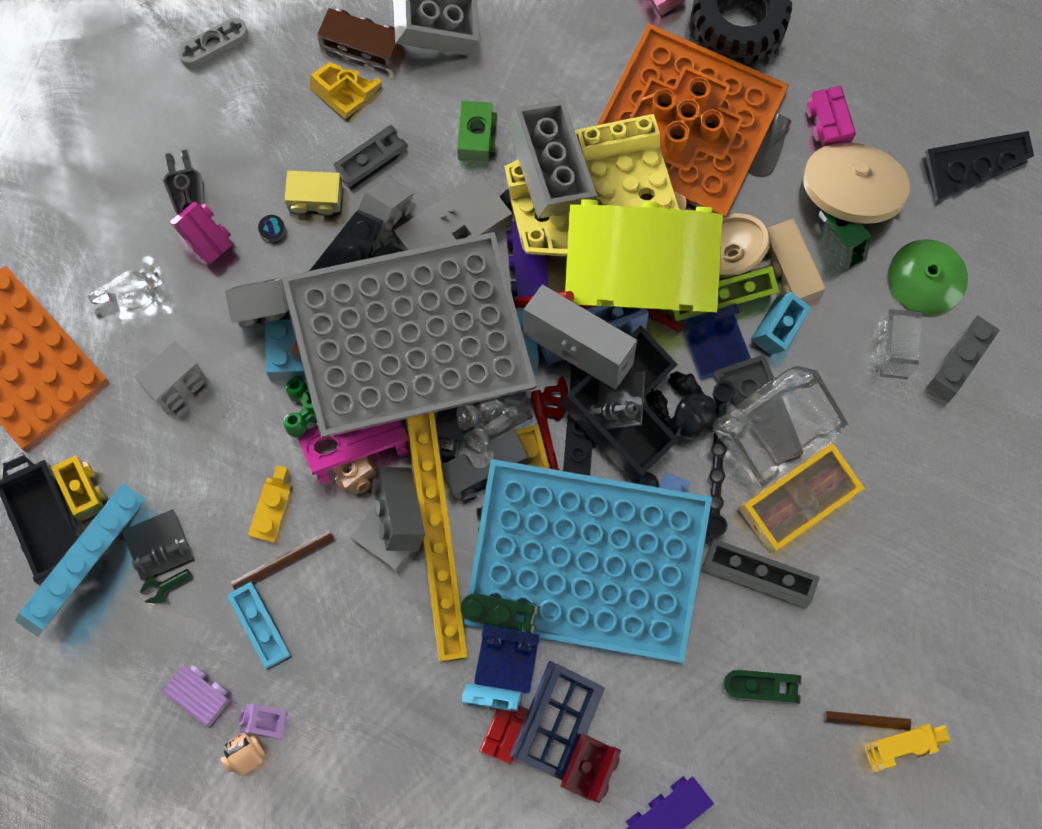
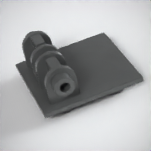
M645 371L627 373L616 390L599 380L597 405H592L588 411L605 429L642 425Z
M173 509L122 530L133 559L132 565L135 571L138 572L141 581L149 578L151 575L154 576L193 559Z

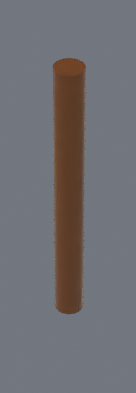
M330 530L236 579L231 584L234 590L249 582L254 583L333 541L334 538Z

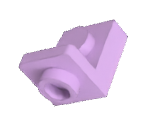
M246 704L245 709H242L239 716L240 732L281 739L286 711L258 704Z

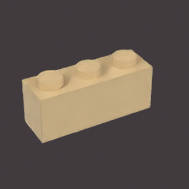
M794 218L768 227L770 244L766 254L769 255L772 262L770 266H773L775 278L778 277L782 284V295L793 292L805 303L822 297L826 288Z

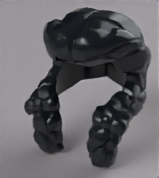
M675 371L669 375L668 382L681 389L689 390L693 394L686 396L678 403L672 418H670L667 409L668 400L660 390L652 389L646 397L657 417L676 437L695 439L715 423L717 418L716 402L713 398L704 394L693 374L689 373L686 375Z

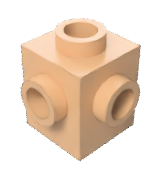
M370 455L333 468L337 474L335 480L343 491L349 490L356 496L371 487V480L376 477L378 468Z

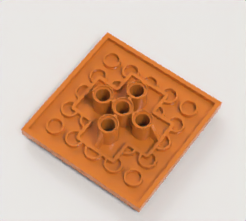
M648 23L597 125L654 114L660 132V149L673 191L684 195L688 204L695 207H711L712 213L723 214V217H726L788 90L789 84ZM697 91V92H701V93L704 94V95H702V96H696V95L693 94V93H695V92ZM663 102L667 103L669 106L661 107L659 106V104ZM684 113H689V114H691L693 117H691V118H686V117L683 116V114H684ZM708 123H711V124H714V125L717 126V127H716V128H709V127H707L706 125H707ZM676 134L681 136L682 139L675 140L672 136Z

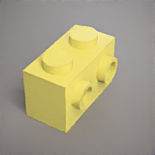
M287 170L285 203L288 210L295 213L317 211L324 215L340 212L342 193L340 173Z

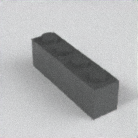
M717 539L712 540L701 569L702 571L807 608L812 603L820 579L819 576Z

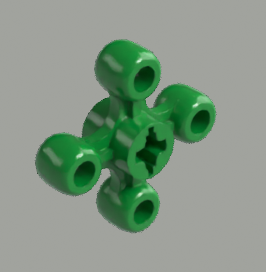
M293 378L286 384L287 396L295 403L301 402L303 407L299 413L293 412L288 414L284 418L283 424L289 436L298 438L304 435L307 424L310 421L317 423L306 383L300 378Z

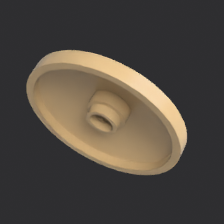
M835 143L822 147L809 158L803 176L805 190L819 208L834 217L854 223H878L891 219L904 208L910 193L908 175L893 157L877 148L859 143Z

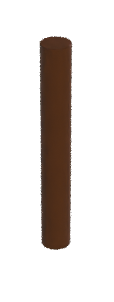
M834 711L825 712V722L903 730L911 729V719Z

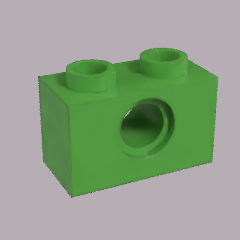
M461 101L457 146L458 159L489 161L490 152H495L496 137L491 136L492 128H497V112H493V103ZM476 128L484 130L481 134H474L471 131Z

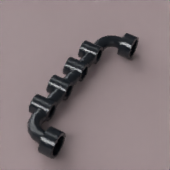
M729 381L718 382L712 392L713 398L716 401L715 410L717 418L715 423L721 422L724 425L723 428H718L715 423L711 426V430L714 433L713 444L709 450V455L712 459V470L707 480L709 485H711L710 496L712 501L719 503L718 508L710 507L706 534L712 538L722 537L728 527L727 521L720 515V511L724 505L721 489L725 480L723 458L727 452L724 438L725 431L729 425L726 418V406L735 396V387ZM720 448L722 454H716L713 449ZM718 474L721 477V480L715 481L712 478V475Z

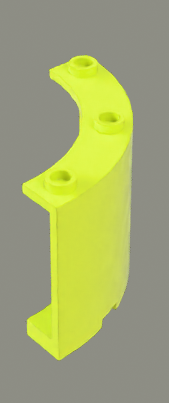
M581 200V205H570L565 291H572L574 293L573 302L578 305L717 313L723 214L712 213L711 207H696V211L659 208V203L642 202V207L598 205L597 200Z

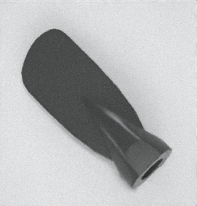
M775 114L771 126L749 169L752 174L768 175L773 171L783 147L785 131L791 124L789 118Z

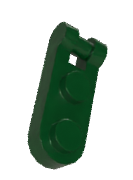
M480 593L467 595L460 605L463 617L471 622L529 634L536 633L537 625L534 623L536 614H539L540 605ZM517 611L525 612L523 622L515 620Z
M733 670L723 679V690L727 696L733 699L793 705L801 703V695H798V685H801L802 679L801 675ZM780 683L787 684V694L780 693Z

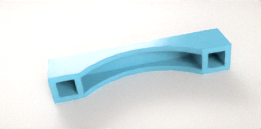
M122 483L21 609L15 621L39 637L91 568L138 512L145 499Z

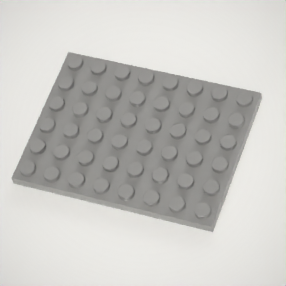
M495 232L281 278L321 438L533 390L537 387Z

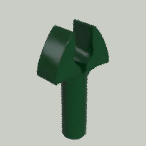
M185 569L162 582L156 581V578L151 575L143 584L140 593L145 594L151 589H157L156 596L149 598L145 602L150 605L167 604L168 602L165 599L167 591L190 580L192 574L190 570Z

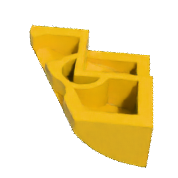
M328 62L310 75L309 88L346 120L382 86V81L378 78L371 81L359 77L358 71L346 70L341 68L340 65Z

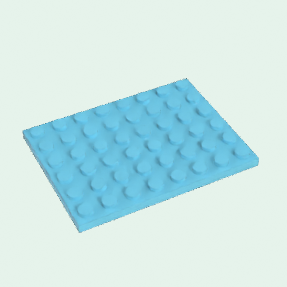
M491 459L468 595L480 593L540 605V611L535 617L534 624L537 625L535 634L471 622L465 618L463 624L684 663L712 497ZM517 611L515 620L523 622L525 612Z

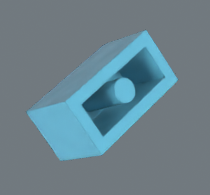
M793 292L776 297L751 340L770 355L785 351L811 310V307Z

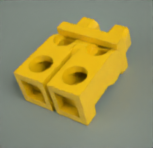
M929 723L911 729L908 732L865 745V749L874 773L896 766L894 758L909 759L916 756L919 758L939 752L938 746L951 741L945 725L932 729Z

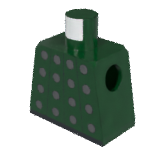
M821 210L819 216L824 222L822 238L842 270L846 272L866 261L871 235L861 223L845 221Z

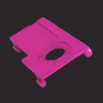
M400 420L321 438L319 428L316 426L307 429L304 435L297 438L312 475L317 474L320 484H326L330 481L327 470L393 446H395L398 456L406 455L409 452L406 446L409 437ZM324 440H334L338 443L337 448L328 454H319L315 451L316 445Z

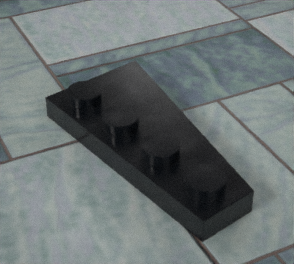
M1029 131L931 148L925 151L936 202L1034 156Z

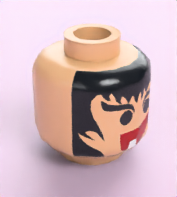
M242 733L224 744L223 752L225 756L221 758V761L229 773L234 770L239 776H244L263 763L262 756L265 754V751L254 734L249 736L246 733Z

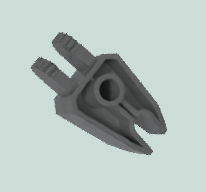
M188 149L181 150V157L185 166L184 170L176 171L174 156H172V153L165 154L169 173H166L163 183L177 215L182 213L193 202L199 203L200 206L204 203L202 175L192 168Z

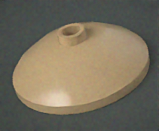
M742 213L728 214L726 217H723L719 278L741 275L751 270L764 258L769 248L770 238L768 230L761 220L752 215Z

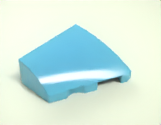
M467 682L463 692L462 703L463 705L489 710L492 707L518 712L522 692Z

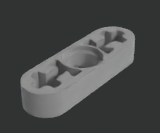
M230 18L184 42L178 48V56L182 65L187 68H195L243 43L248 36L246 24L240 18ZM236 27L240 33L236 35L231 29ZM224 32L225 37L227 36V41H224L223 35L221 33ZM210 38H218L220 40L219 45L215 48L207 47L206 42ZM198 45H202L204 53L201 52V49H199ZM191 51L195 57L190 59L186 53Z

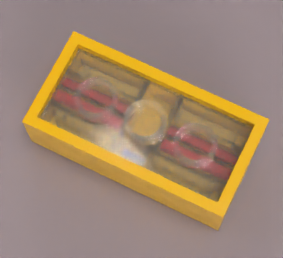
M832 443L739 506L738 509L767 551L771 553L779 550L865 488Z

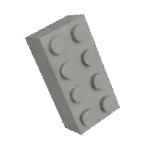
M565 100L515 107L506 123L537 217L544 218L570 213V205H581V200H594L597 194Z

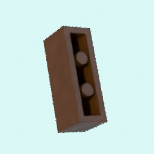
M328 8L317 33L320 46L390 70L401 47V44H395V28L393 26H382L374 23L369 18L352 16L342 9L334 10Z

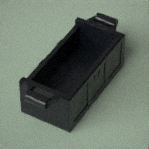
M22 452L2 461L4 467L3 478L0 479V497L20 542V547L33 573L32 578L36 584L41 586L81 536L82 531L51 469L52 466L45 459L34 464ZM26 462L28 463V467L8 475L7 471Z

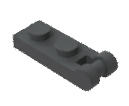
M390 125L335 162L333 166L340 173L345 183L351 187L395 155L403 153L408 148V144L404 139H399L396 129ZM385 141H389L391 144L387 148L383 145Z

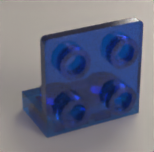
M736 303L717 309V313L708 312L685 320L683 332L701 377L711 375L715 370L751 359L737 323L740 312Z
M483 625L482 642L474 680L475 684L528 694L531 687L539 634Z

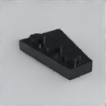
M361 210L356 211L309 271L369 259L383 220Z

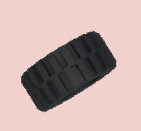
M694 0L691 25L695 30L694 35L697 41H703L702 47L734 61L742 60V64L750 63L752 58H755V61L764 59L766 53L771 54L776 50L777 45L781 44L784 39L792 12V1L750 0L760 7L765 18L752 26H738L728 22L720 14L717 6L725 0Z

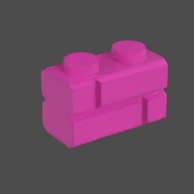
M842 86L811 93L810 99L806 103V110L809 118L813 117L816 125L813 127L816 141H820L822 147L835 143H851L856 135V131Z
M193 202L182 213L177 215L170 224L200 259L209 265L232 246L233 243L228 239L231 234L222 224L217 226L211 219L214 214L207 205L203 203L200 206L199 203Z

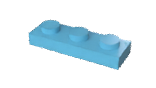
M252 582L226 595L265 669L291 656Z

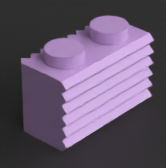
M182 665L162 690V693L203 725L210 728L230 703V700L225 697L228 691L216 682L212 686L203 680L206 674L194 665L190 669Z

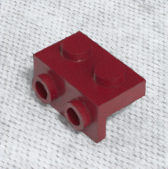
M581 734L560 787L582 798L600 803L608 792V783L612 773L618 767L621 750L604 744L588 735Z

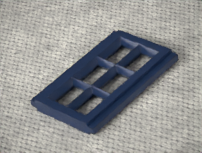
M549 661L510 757L552 777L563 780L580 735H587L605 687ZM559 677L571 682L563 704L550 698ZM576 685L588 691L580 712L568 707ZM547 704L560 709L552 731L539 726ZM565 712L577 717L569 739L556 734ZM536 731L549 737L540 759L528 754ZM553 740L566 745L557 767L545 761Z

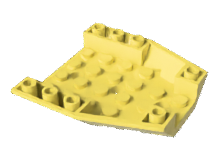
M654 114L575 130L597 194L594 200L598 201V205L642 207V202L659 203V208L679 209L660 149V132ZM519 159L504 166L512 209L521 245L525 253L567 256L570 213L550 216L545 222L537 221V214ZM651 194L653 198L651 200H643L640 196Z

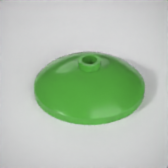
M922 239L906 244L894 255L888 269V283L894 298L905 309L919 315L936 316L950 311L961 301L967 289L968 273L961 256L949 245L936 240ZM928 268H933L936 274H930Z

